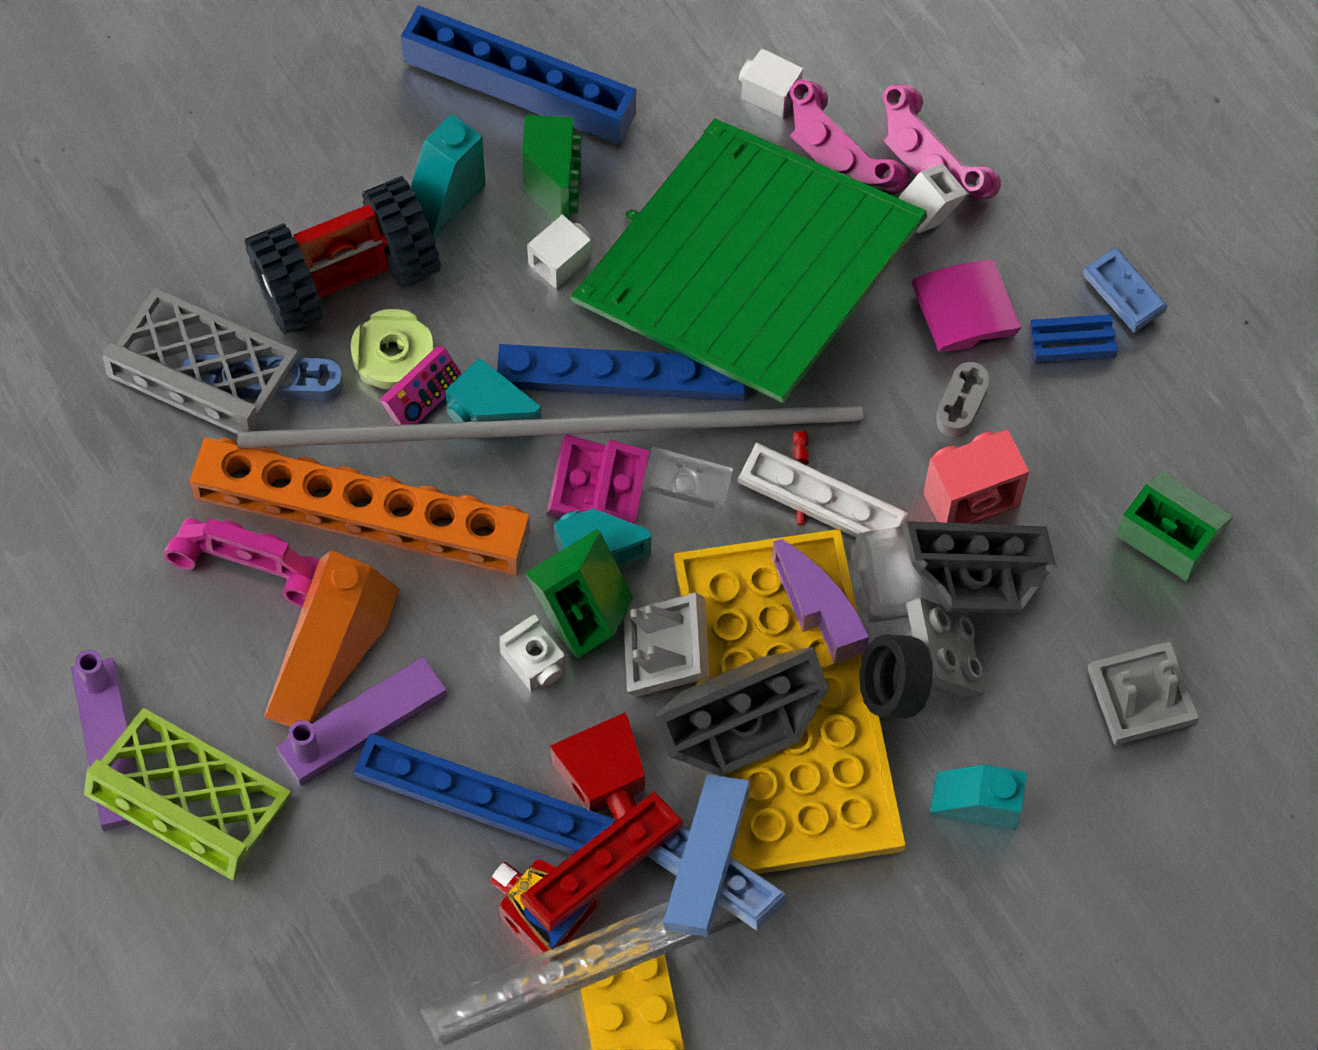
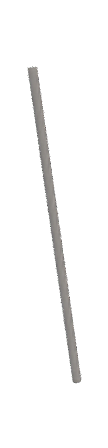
M845 405L237 432L238 449L858 422L863 421V406Z

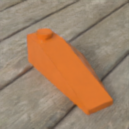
M332 550L319 559L263 718L289 728L293 723L301 720L312 724L386 629L400 589L372 566Z

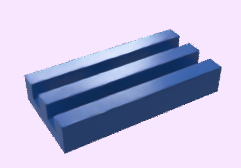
M1112 314L1031 320L1029 327L1035 363L1116 357L1118 349L1117 343L1114 340L1115 329L1112 327ZM1105 340V344L1042 348L1044 344L1064 343L1065 345L1080 344V342Z

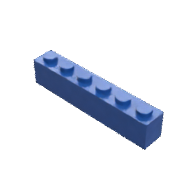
M417 6L401 35L403 62L542 116L574 117V128L620 145L636 115L635 88L422 6Z

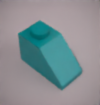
M480 357L445 390L447 413L455 422L542 419L541 406Z
M594 508L584 512L579 510L571 511L554 523V541L559 551L598 529L617 566L651 554L652 536L648 529Z
M985 764L936 772L930 815L1016 830L1022 811L1027 772Z

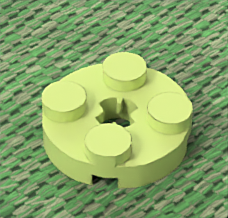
M401 309L378 311L370 315L371 320L365 322L362 327L359 325L353 333L351 339L353 364L360 374L361 380L367 385L390 390L434 349L433 337L428 327L426 326L425 328L417 320V316ZM397 342L398 348L403 349L396 356H388L387 353H382L381 350L383 346L388 348V343Z

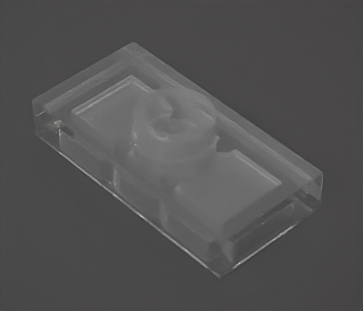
M652 447L641 489L722 511L733 468Z

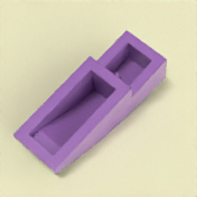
M783 539L774 541L772 560L802 632L819 627L834 664L864 654L868 646L869 635L857 612L842 590L804 553Z

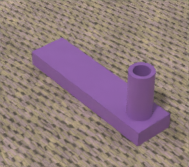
M85 650L77 656L75 666H71L89 766H91L96 759L102 760L128 725L114 658L102 660L96 651ZM134 757L118 759L111 766V768L122 774L137 773ZM96 802L100 825L103 831L134 824Z
M421 657L313 724L303 720L293 723L289 729V738L276 745L277 751L301 786L363 748L370 733L381 737L446 697V688L425 658Z

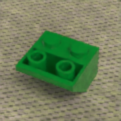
M525 115L522 145L524 191L554 221L562 214L570 221L571 213L578 214L579 210L578 185L582 169V134L574 133V117Z
M1162 471L1143 487L1123 514L1116 536L1187 582L1231 522L1233 516Z
M595 529L525 572L558 639L577 658L614 636L633 599L598 529Z

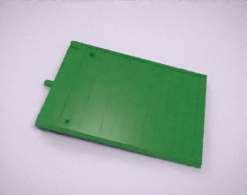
M714 118L704 130L703 135L640 212L633 209L626 212L625 216L627 221L631 222L630 225L570 297L572 302L784 403L928 216L926 210Z

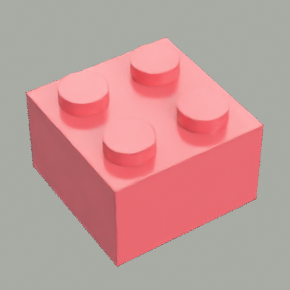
M1008 429L998 433L988 431L975 437L969 444L958 448L947 446L937 451L930 458L923 494L937 522L977 524L1020 507L1029 470Z

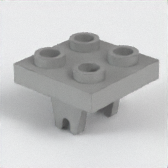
M695 592L626 611L623 617L627 693L638 697L710 678L705 597Z
M921 597L906 603L911 631L903 635L920 639L928 649L933 674L931 687L967 699H973L984 694L981 680L983 670L976 656L973 642L975 631L968 615L961 612H947L942 605Z
M1171 641L1089 662L1087 669L1115 746L1197 724L1199 717Z

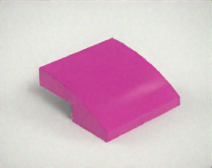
M993 259L939 269L916 277L911 282L939 352L972 349L980 340L1014 337L1021 329Z
M566 434L561 441L546 514L561 518L571 511L579 510L584 512L594 508L635 524L649 451L611 439L606 445Z

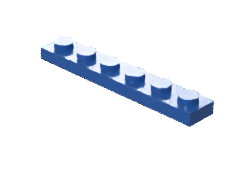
M499 344L497 372L519 389L743 401L744 384L682 354Z
M371 733L353 771L355 778L572 855L614 823L613 818Z

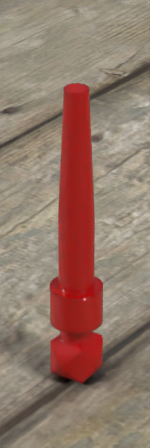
M795 431L792 441L796 448L792 450V459L807 465L809 463V450L806 447L809 444V436L806 431ZM797 510V525L803 526L805 525V514Z

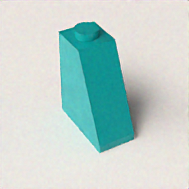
M452 113L424 140L410 185V189H413L416 194L417 202L421 204L425 219L427 218L429 229L434 238L486 186L483 136Z

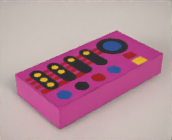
M437 346L392 387L380 401L396 425L417 424L446 397L445 390L462 373L446 348Z

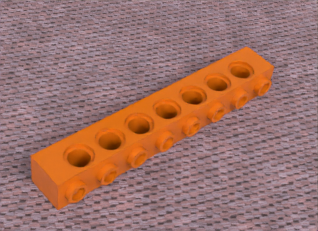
M204 437L189 480L193 498L196 500L514 576L518 575L530 534L529 514L512 505L493 506L485 504L480 499L470 495L455 497L443 494L439 489L432 486L421 485L417 488L405 485L390 476L375 478L362 475L358 470L347 466H340L338 469L324 466L317 460L309 457H298L295 459L282 456L271 448L238 449L236 441L224 437L217 440ZM238 470L250 472L243 478L232 477V474ZM280 479L290 481L287 486L282 488L271 486ZM319 489L331 491L325 497L318 498L312 496ZM361 498L369 499L371 501V503L365 507H356L352 505L354 501ZM399 508H407L412 511L405 517H397L392 514ZM443 517L452 520L451 524L444 527L433 524L435 520ZM481 527H488L493 530L488 536L474 534V531Z

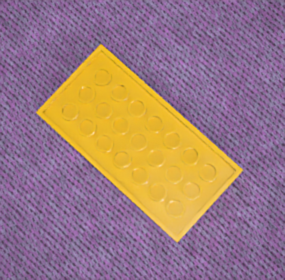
M835 529L674 553L673 561L680 597L695 592L705 597L710 678L696 681V685L757 658L809 647L814 648L828 685L824 698H821L812 720L798 743L723 775V777L749 780L751 787L731 857L754 873L763 874L904 852L906 845L879 716L869 711L864 704L860 691L859 673L864 654L834 664L819 627L802 632L772 560L773 542L783 539L818 565L842 590L857 612L841 530Z

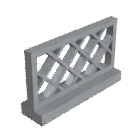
M155 287L116 344L110 342L102 353L108 377L235 434L237 432L257 431L259 429L258 419L299 357L298 350ZM161 304L173 309L176 318L153 324L151 314L157 305ZM198 322L210 326L211 334L188 339L185 326ZM180 328L184 341L160 347L157 333ZM152 336L155 349L141 353L128 349L135 339ZM233 338H239L246 342L247 350L224 355L220 343ZM215 343L220 357L196 363L192 349ZM187 351L191 365L173 369L165 364L163 357ZM272 353L279 357H284L278 367L264 371L260 370L256 356ZM251 358L255 373L232 379L228 365ZM223 367L227 381L209 385L201 380L199 373ZM259 383L262 392L254 404L238 397L236 389Z

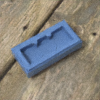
M1116 247L1084 268L1083 276L1133 333L1166 312L1167 304Z

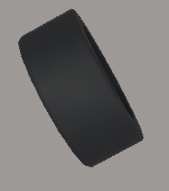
M884 634L875 637L867 646L859 673L860 691L864 704L871 713L879 717L889 718L914 717L925 707L931 692L933 674L928 649L920 639L912 636ZM897 662L898 682L896 690H894L893 675Z

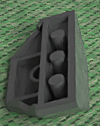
M906 521L902 524L912 566L947 612L1018 613L1031 599L1045 577L1056 566L1046 526Z
M809 647L757 658L680 692L653 717L669 757L718 776H723L798 743L812 720L821 698H824L828 685L815 650Z

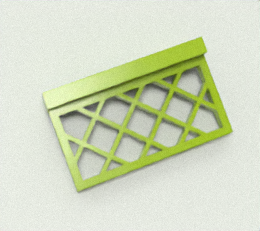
M143 707L102 760L96 759L87 770L84 795L227 878L234 880L243 867L244 859L290 799L291 791ZM144 725H147L161 733L163 742L140 745L137 734ZM189 749L198 755L199 763L177 766L173 751ZM166 753L169 768L146 771L143 756ZM135 757L139 772L122 774L111 768V766L118 759ZM226 770L235 776L236 784L214 788L210 772ZM203 774L206 789L183 792L180 777ZM172 778L176 794L160 796L151 791L149 782ZM263 791L275 798L268 807L251 809L247 793ZM240 795L244 810L221 814L217 798ZM209 799L213 815L197 817L188 811L187 803ZM254 819H260V820L257 822V824H255V820H254ZM247 821L250 833L242 843L226 834L224 824Z

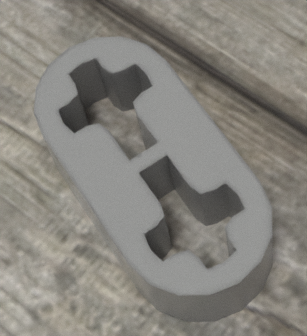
M972 361L964 362L953 372L939 402L935 419L937 428L944 435L961 437L972 427L987 394L990 381L989 372L983 365ZM970 376L976 378V384L971 387L969 394L963 393L964 382ZM956 405L963 406L961 418H958L955 423L948 420L949 415L954 412Z

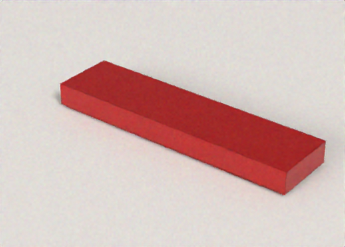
M654 791L522 893L520 902L550 933L683 828L684 821Z

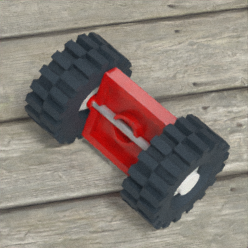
M403 176L363 191V207L293 234V237L290 229L283 223L245 238L246 251L250 258L251 267L255 272V278L260 285L268 308L282 333L287 334L322 320L324 313L321 307V297L389 270V268L393 278H396L397 283L401 287L441 270V262L438 258L440 257L439 252L435 247L434 243L436 242L433 234L430 232L427 218L425 219L420 202L416 200V194L413 189H410L408 181L404 180Z

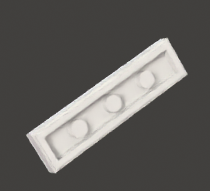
M757 442L737 482L890 553L902 528V524L908 515V512Z

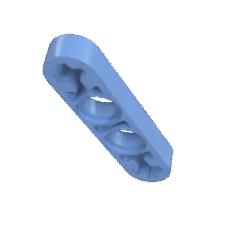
M217 354L194 355L196 363L220 357ZM256 356L261 371L278 367L284 358ZM298 357L290 370L294 375L293 381L286 386H280L272 399L331 400L342 391L341 369L336 362L330 359ZM189 358L183 362L182 367L191 365ZM251 358L228 365L230 374L238 369H248L252 374L255 373ZM223 367L206 371L207 375L203 376L202 381L209 385L217 384V377H219L218 369H222L223 382L227 381ZM300 372H306V386H301L302 379ZM321 374H329L330 379H328L325 386L319 385L318 380H320ZM259 383L236 389L239 398H258L262 392Z

